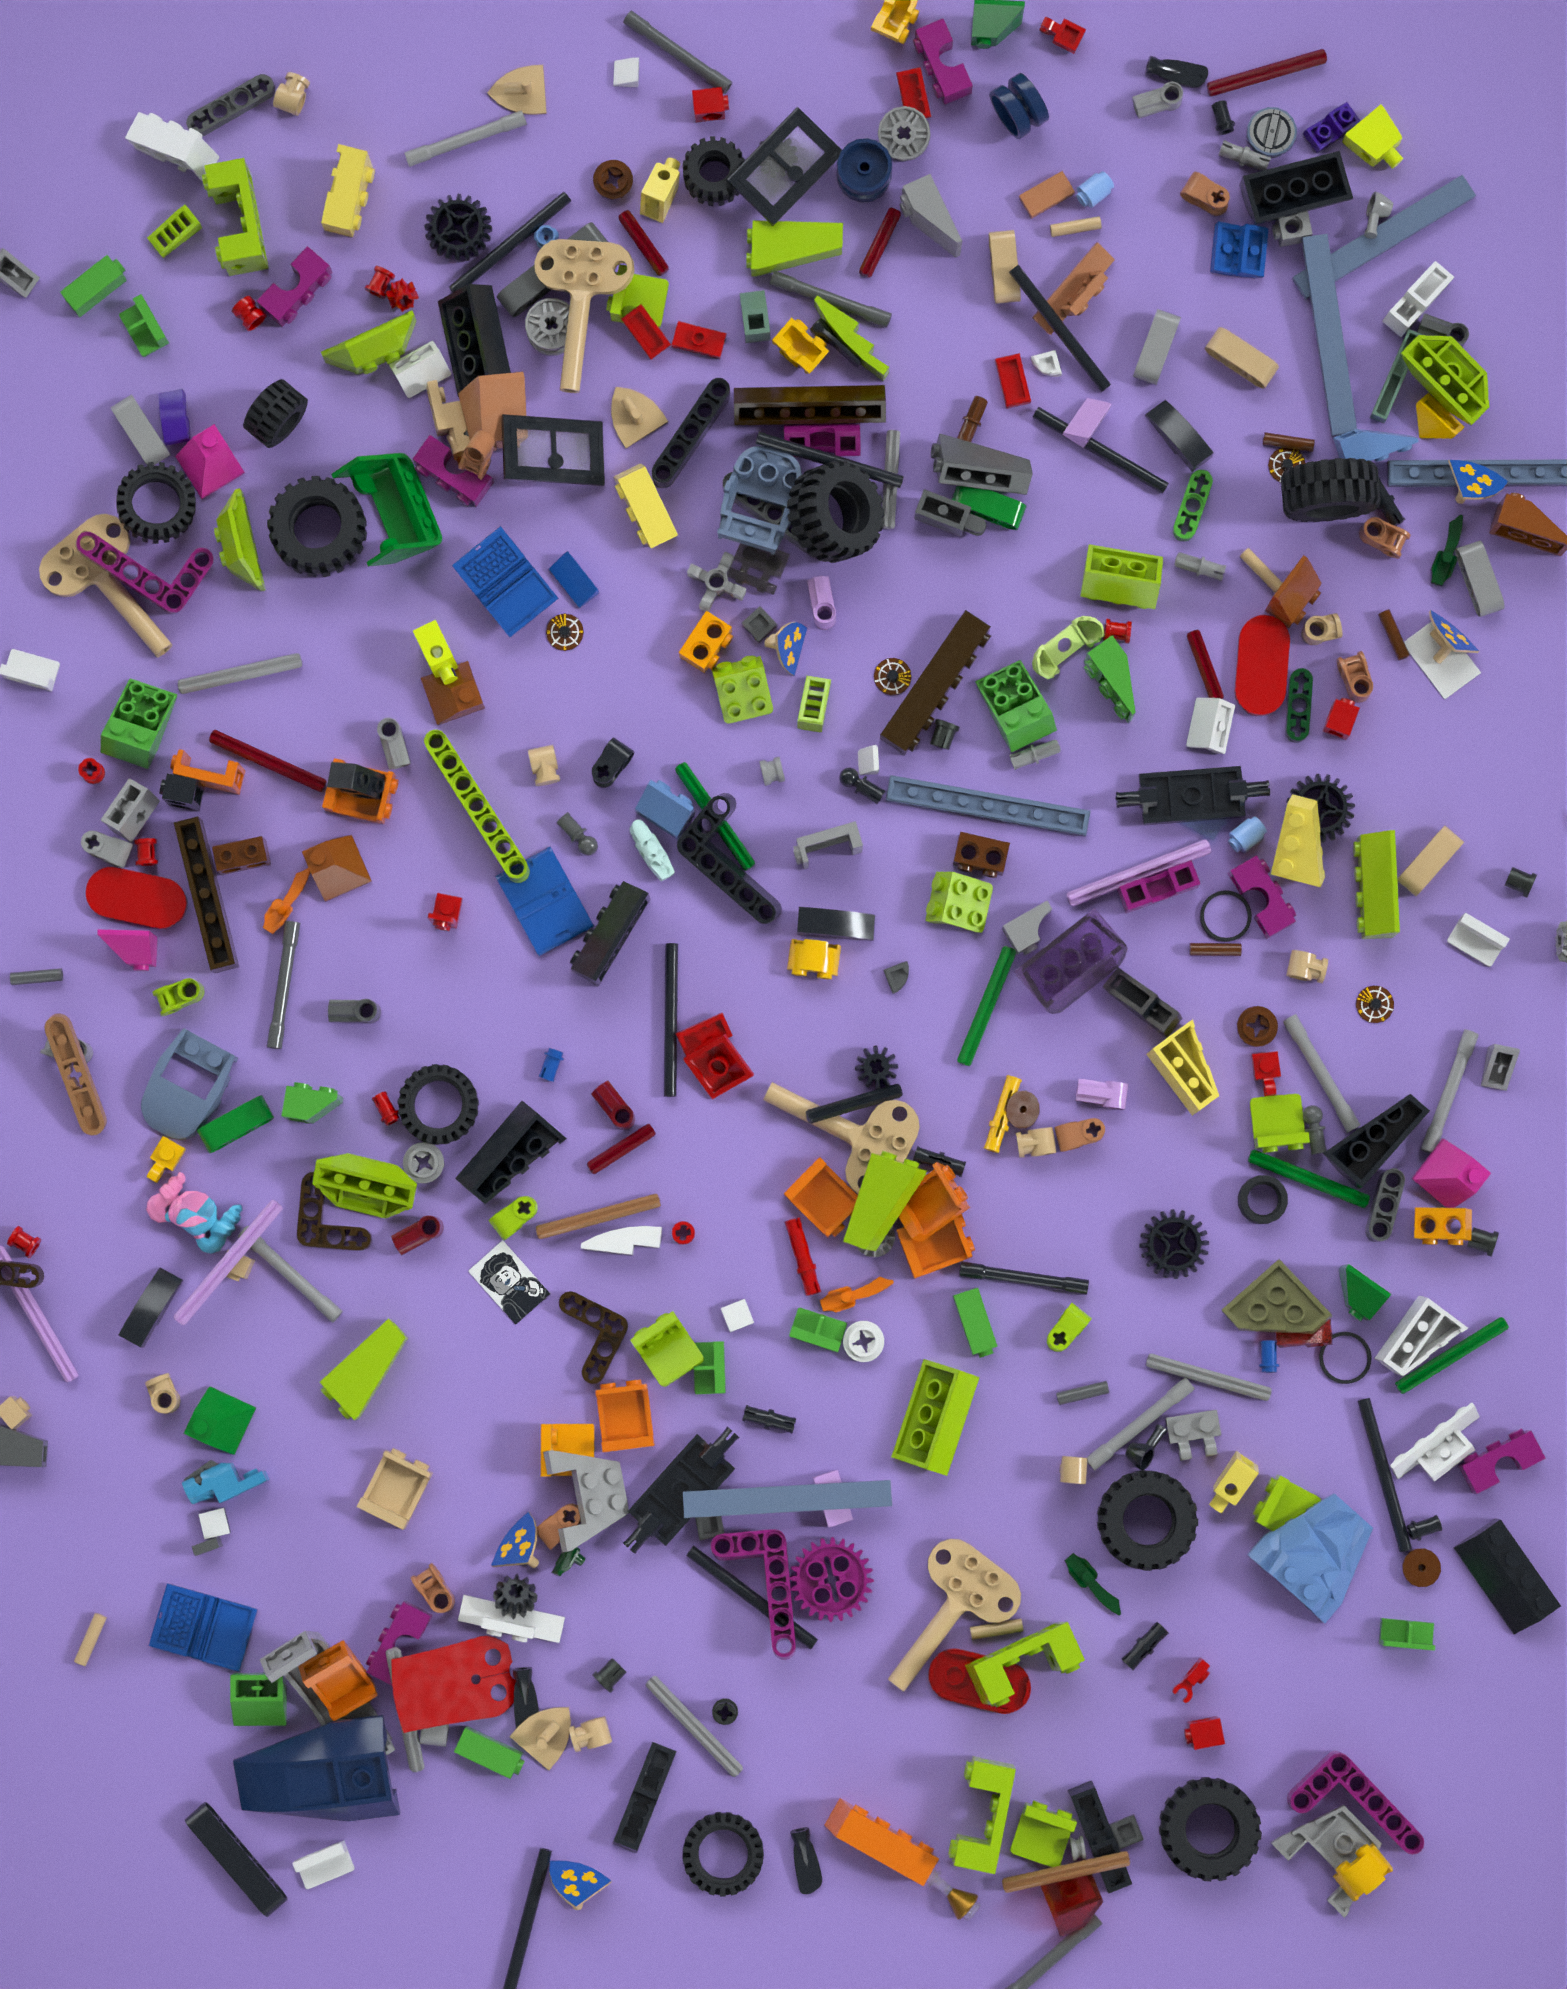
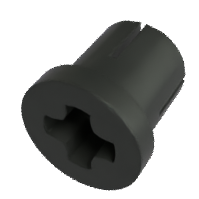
M936 719L934 723L936 728L930 744L949 750L955 732H958L960 727Z
M1512 867L1504 886L1523 893V896L1527 898L1537 874L1532 873L1531 875Z
M1473 1227L1471 1241L1468 1242L1467 1247L1486 1252L1487 1256L1492 1257L1499 1232L1494 1231L1491 1233Z
M611 1658L598 1673L595 1671L592 1676L611 1693L614 1690L612 1687L627 1672Z
M728 1698L718 1700L712 1709L713 1718L722 1725L733 1723L738 1716L736 1703ZM726 1705L728 1706V1711L732 1712V1715H728L727 1719H722V1714L718 1713V1710H722L723 1706Z

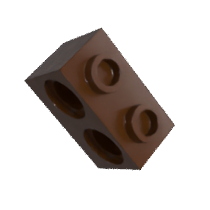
M960 832L953 865H957V870L972 873L974 869L983 871V876L997 878V875L1002 876L1004 873L1010 843ZM966 847L972 848L975 851V857L970 860L963 858L961 854L962 849ZM989 853H996L1000 857V863L991 865L987 862L986 856Z
M263 836L212 847L216 869L221 876L271 865L267 842Z

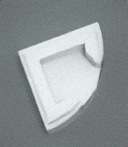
M1056 350L1031 356L1034 367L1042 374L1051 377L1062 376Z

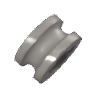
M1079 1836L1077 1840L1070 1837L1073 1861H1077L1079 1857L1086 1860L1083 1836Z

